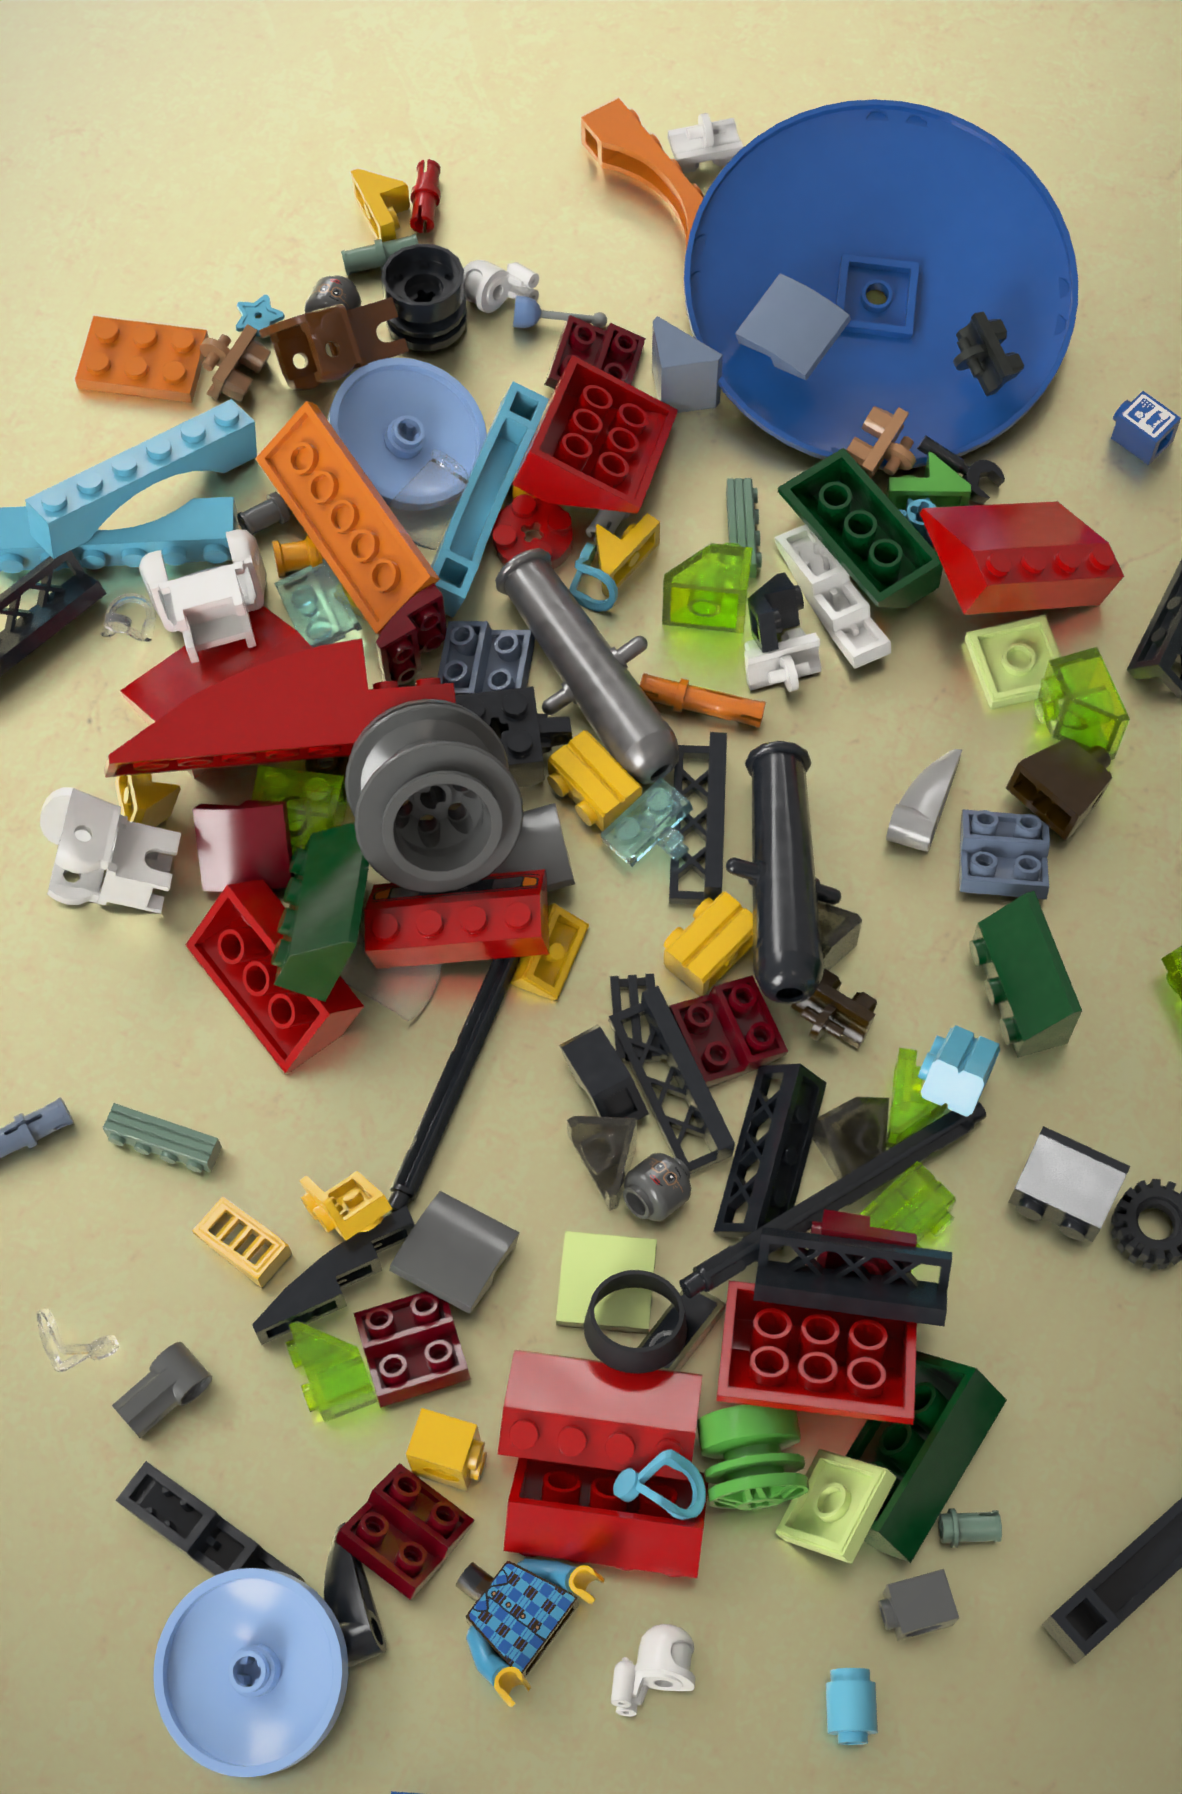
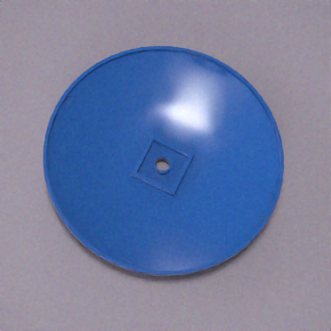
M872 99L829 104L799 113L758 135L727 163L703 198L689 234L684 264V295L686 312L693 337L723 355L722 376L718 380L719 387L746 417L765 432L790 447L824 460L842 448L846 450L854 437L874 447L878 438L862 430L863 423L874 406L886 410L893 415L898 407L907 411L909 415L903 423L904 428L895 443L899 444L904 436L914 441L910 451L916 458L912 468L926 466L927 455L917 449L925 435L960 457L986 445L1006 432L1025 416L1041 398L1061 365L1074 330L1078 307V273L1070 234L1059 208L1038 176L1013 150L975 124L951 113L909 102ZM780 273L826 297L848 313L851 321L807 380L774 367L771 357L738 343L735 335L736 331ZM871 290H879L885 294L887 301L879 305L873 304L868 301L866 293ZM984 311L988 320H1002L1007 330V338L1001 344V347L1005 354L1010 352L1018 353L1024 364V369L1014 379L1006 382L996 394L990 396L985 395L978 379L973 377L970 369L959 371L953 363L954 358L961 353L957 345V332L970 323L974 313ZM884 459L879 469H884L888 462L886 459Z

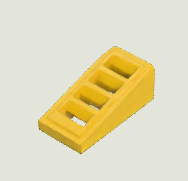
M224 1197L215 1204L192 1230L193 1234L260 1288L266 1285L292 1255L287 1243ZM226 1212L232 1218L214 1236L209 1230ZM238 1224H241L244 1228L229 1245L225 1244L223 1241ZM251 1234L256 1236L257 1238L242 1255L236 1252ZM263 1244H266L269 1249L255 1265L252 1264L250 1259Z

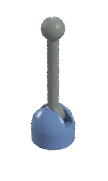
M516 295L513 327L529 328L534 326L540 318L566 321L569 315H572L587 323H592L596 327L603 328L607 323V317L601 312L595 313L592 316L541 310L539 304L534 299Z

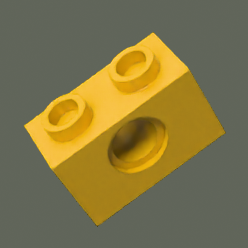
M421 1408L406 1457L412 1473L416 1476L468 1491L471 1479L479 1481L482 1475L487 1452H483L485 1442L481 1441L476 1424Z

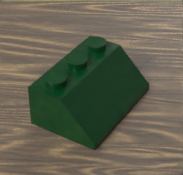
M1035 891L1025 893L978 922L973 940L969 943L976 966L982 965L987 977L984 981L987 998L991 1005L997 1004L1002 1019H1000L1002 1037L1007 1045H1013L1017 1058L1068 1044L1082 1012Z

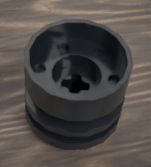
M435 244L407 246L401 248L388 258L382 268L381 282L383 298H393L398 317L386 321L391 337L394 340L405 338L408 348L415 351H435L446 348L457 341L466 329L467 324L464 269L459 258L449 249Z

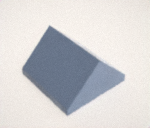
M657 316L653 320L652 374L657 399L678 410L677 413L716 408L720 403L721 388L719 387L718 380L722 376L723 355Z

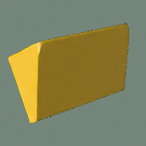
M554 903L548 906L550 954L521 957L510 984L555 1001L558 1000L589 924Z

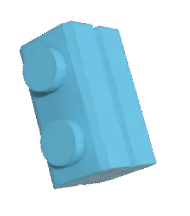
M956 1025L950 1028L946 1038L937 1035L918 1074V1078L925 1080L921 1090L922 1098L940 1106L946 1103L948 1109L968 1117L973 1113L1001 1050L999 1043L982 1036L975 1038L973 1032Z

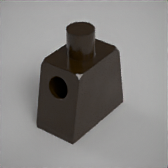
M1066 738L1021 760L1017 764L1006 789L1063 840L1067 841L1100 801L1111 782L1112 775L1106 769L1110 765L1111 759L1108 752L1101 746L1095 745L1085 751L1074 740Z

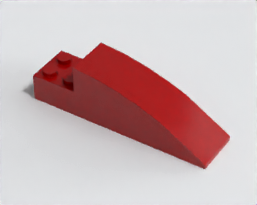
M362 638L313 647L246 669L193 694L110 753L104 767L105 778L349 757L354 743L363 729L388 709L408 701L421 699L445 700L456 703L454 683L441 684L440 678L431 677L416 680L415 686L399 687L398 681L377 682L373 684V689L368 690Z

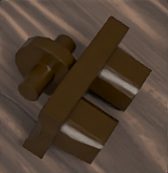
M824 969L820 985L813 996L803 1002L791 1004L790 1008L799 1012L802 1018L813 1024L809 1037L813 1040L819 1041L826 1032L838 1040L841 1038L858 1049L864 1042L876 1015L873 1012L877 1005V1000L865 992H857L852 999L839 992L842 984L839 977Z

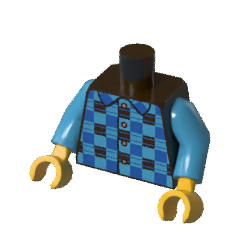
M525 1558L517 1564L507 1561L493 1578L472 1562L459 1577L456 1587L475 1601V1604L466 1615L467 1623L470 1626L467 1631L466 1640L476 1669L495 1687L508 1706L512 1707L516 1704L509 1696L510 1691L515 1686L523 1685L528 1691L531 1689V1685L526 1679L527 1675L578 1607V1598L572 1593L577 1594L589 1604L595 1601L596 1598L587 1592L586 1588L592 1581L597 1580L604 1583L605 1579L590 1566L574 1567L559 1561Z

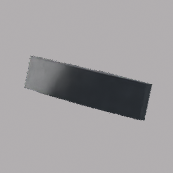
M407 1206L384 1217L375 1228L366 1232H358L347 1241L345 1240L319 1258L289 1284L252 1324L261 1345L346 1307L347 1304L341 1289L382 1271L377 1253L404 1242L415 1226Z
M145 1461L115 1500L213 1576L236 1569L263 1568L281 1571L305 1582L300 1575L265 1551L257 1542L223 1519L215 1510L147 1461Z

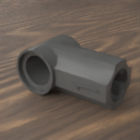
M177 1342L158 1355L150 1366V1373L112 1406L137 1436L141 1438L177 1405L183 1406L196 1399L209 1386L212 1381V1375L183 1342Z

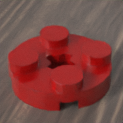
M528 494L515 497L511 504L503 508L499 512L492 528L494 548L503 565L514 556L526 550L541 548L550 553L551 567L556 569L566 561L573 547L572 521L569 513L557 504L547 503ZM531 530L539 531L542 538H533L531 542L525 540V533Z

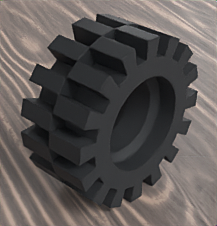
M1152 1179L1148 1185H1146L1145 1180L1140 1181L1134 1189L1130 1187L1117 1204L1111 1218V1224L1114 1225L1111 1231L1113 1240L1119 1239L1120 1242L1117 1245V1249L1121 1254L1127 1250L1131 1254L1127 1260L1133 1264L1139 1259L1144 1261L1143 1268L1151 1269L1153 1264H1158V1269H1164L1171 1262L1175 1265L1181 1261L1182 1191L1180 1194L1174 1191L1176 1183L1168 1181L1166 1186H1161V1179ZM1151 1208L1165 1212L1172 1221V1234L1162 1240L1147 1237L1139 1227V1214Z

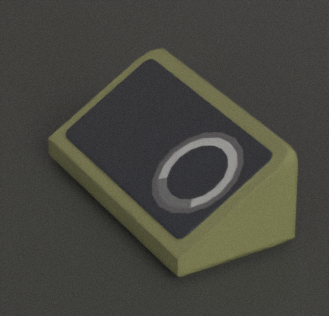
M683 1291L679 1293L684 1304L687 1338L679 1355L661 1369L681 1370L724 1314L726 1304L705 1291L691 1299ZM672 1303L637 1348L656 1345L671 1335L679 1320V1313Z

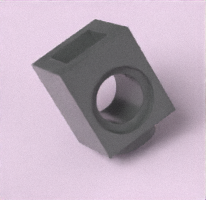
M944 1569L887 1584L883 1591L884 1599L878 1601L886 1630L894 1629L897 1641L953 1626L959 1619Z

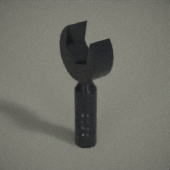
M927 435L923 437L917 447L919 451L927 456L928 452H932L956 473H961L963 475L962 478L971 484L970 500L976 503L983 504L990 498L978 486L980 478L987 476L998 487L1005 481L1002 470L995 463L989 460H978L969 467L964 459L944 448V446L935 442Z

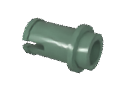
M950 1508L947 1513H942L938 1517L941 1543H950L951 1548H958L961 1542H1001L1002 1524L998 1510H992V1512L957 1513L955 1508Z

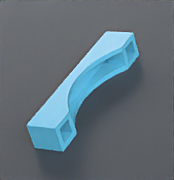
M514 381L500 403L431 564V567L440 578L435 585L443 595L445 614L452 618L467 596L501 506L549 401V398Z
M230 399L25 499L31 536L54 559L88 542L98 528L120 506L149 486L174 475L191 471L226 473L256 458L255 421L238 404Z
M234 497L193 498L176 511L155 521L130 528L97 530L88 542L71 551L81 567L88 569L124 565L139 567L142 557L158 550L162 551L165 564L174 566L188 562L219 564L230 561L232 557L226 532L239 529ZM26 506L1 507L0 571L18 573L22 570H33L50 555L30 534ZM64 562L56 569H54V571H59L63 568L69 567L66 564V562Z

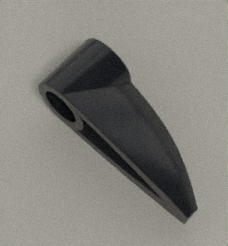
M344 1522L337 1527L330 1547L325 1570L324 1600L331 1608L342 1630L347 1648L348 1668L385 1653L386 1642L362 1562L334 1542L339 1529L345 1524Z

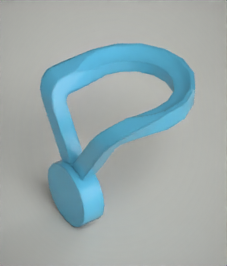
M587 542L579 559L575 561L574 567L577 569L569 591L580 606L597 612L607 611L613 607L618 598V588L615 581L607 573L590 566L595 557L597 546ZM584 573L601 580L609 590V598L606 600H595L578 591L577 587Z
M672 1449L662 1451L639 1473L632 1468L623 1470L616 1478L613 1486L614 1495L624 1502L634 1500L641 1493L657 1503L673 1517L680 1520L697 1517L702 1512L706 1502L705 1484L699 1470L688 1459ZM664 1465L676 1469L687 1476L691 1483L693 1491L691 1504L687 1509L680 1508L645 1486L644 1483Z

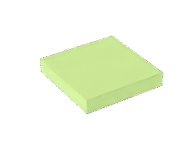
M1045 614L966 632L965 642L990 710L1070 691L1072 682Z
M565 1231L556 1325L584 1328V1320L592 1295L596 1288L608 1277L628 1270H643L654 1273L657 1239ZM625 1288L605 1296L594 1308L595 1319L599 1328L649 1333L653 1291L644 1288Z
M819 1448L806 1473L809 1484L808 1493L792 1499L775 1533L784 1541L852 1564L897 1477L886 1468Z

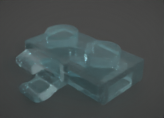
M660 777L611 823L600 836L603 843L631 867L656 844L671 858L678 861L689 851V848L682 843L685 838L674 827L693 808L686 797Z

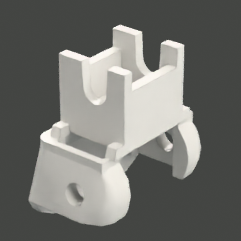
M236 529L226 532L233 564L203 569L175 580L168 581L161 550L148 553L141 559L139 570L152 606L162 620L166 630L183 633L191 664L199 662L197 651L246 639L248 648L256 646L248 612L257 610L264 605L267 573L256 538L247 530Z
M62 787L55 790L46 798L40 815V827L43 835L50 842L58 845L47 895L67 905H80L87 901L106 905L107 902L161 914L164 897L152 894L153 888L169 891L173 874H170L173 856L170 855H177L181 833L127 821L128 817L120 814L121 806L114 805L75 788ZM104 870H107V871H106V874H105V878H104L103 884H102V879H103V875H104ZM70 871L77 873L80 879L72 883L65 880L63 875Z

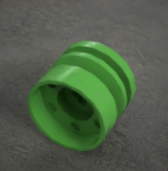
M744 1404L705 1414L697 1420L701 1455L707 1458L724 1459L723 1462L706 1469L704 1473L706 1482L717 1484L708 1489L709 1506L720 1509H763L779 1505L808 1493L809 1484L807 1476L796 1473L804 1468V1457L799 1454L781 1452L800 1442L801 1435L797 1411Z

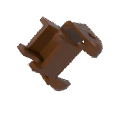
M392 297L346 310L343 304H337L298 315L259 330L261 338H271L282 374L288 386L293 390L313 389L323 382L340 380L347 376L351 370L368 365V363L409 352L405 338L383 342L376 333L379 324L398 317ZM327 343L329 344L332 357L326 352ZM295 354H300L305 359L304 367L301 369L297 368L293 363Z

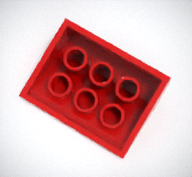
M572 355L554 388L512 485L550 504L637 514L646 496L678 410Z
M1058 501L923 508L920 512V516L964 615L1096 606L1105 600L1124 577L1109 542Z
M262 606L257 610L248 612L256 646L248 648L246 639L197 651L199 662L192 664L186 646H183L121 689L120 692L149 726L193 694L215 683L272 659L313 647L297 630L265 606ZM208 769L187 771L196 779Z
M729 1280L716 1401L913 1425L917 1323L753 1301L755 1283Z

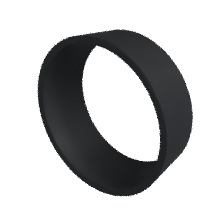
M643 1270L623 1271L605 1279L594 1291L584 1320V1335L590 1350L607 1366L626 1373H648L661 1369L671 1363L683 1349L687 1338L684 1304L677 1289L665 1278ZM625 1288H644L657 1292L668 1299L678 1311L679 1320L671 1335L662 1342L649 1347L633 1348L612 1341L601 1331L595 1319L594 1308L601 1299L614 1291Z

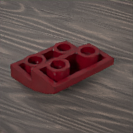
M569 315L562 330L544 385L555 388L572 355L631 385L646 338L613 323H610L607 329L603 330Z
M434 583L406 602L389 620L376 641L382 682L398 681L400 685L410 682L422 670L420 654L424 651L430 652L435 650L445 640L447 626L443 595Z
M246 800L241 805L199 804L192 809L203 891L222 892L227 884L261 879L265 881L270 889L286 888L291 877H295L294 873L289 872L293 855L286 802Z
M753 975L713 986L708 995L669 1006L707 1087L715 1086L758 1069L759 1066L774 1062L788 1053V1049Z
M424 1291L353 1313L380 1408L471 1379L448 1302L428 1291Z
M399 1463L372 1490L368 1501L339 1529L334 1542L411 1600L444 1563L472 1527L475 1520Z

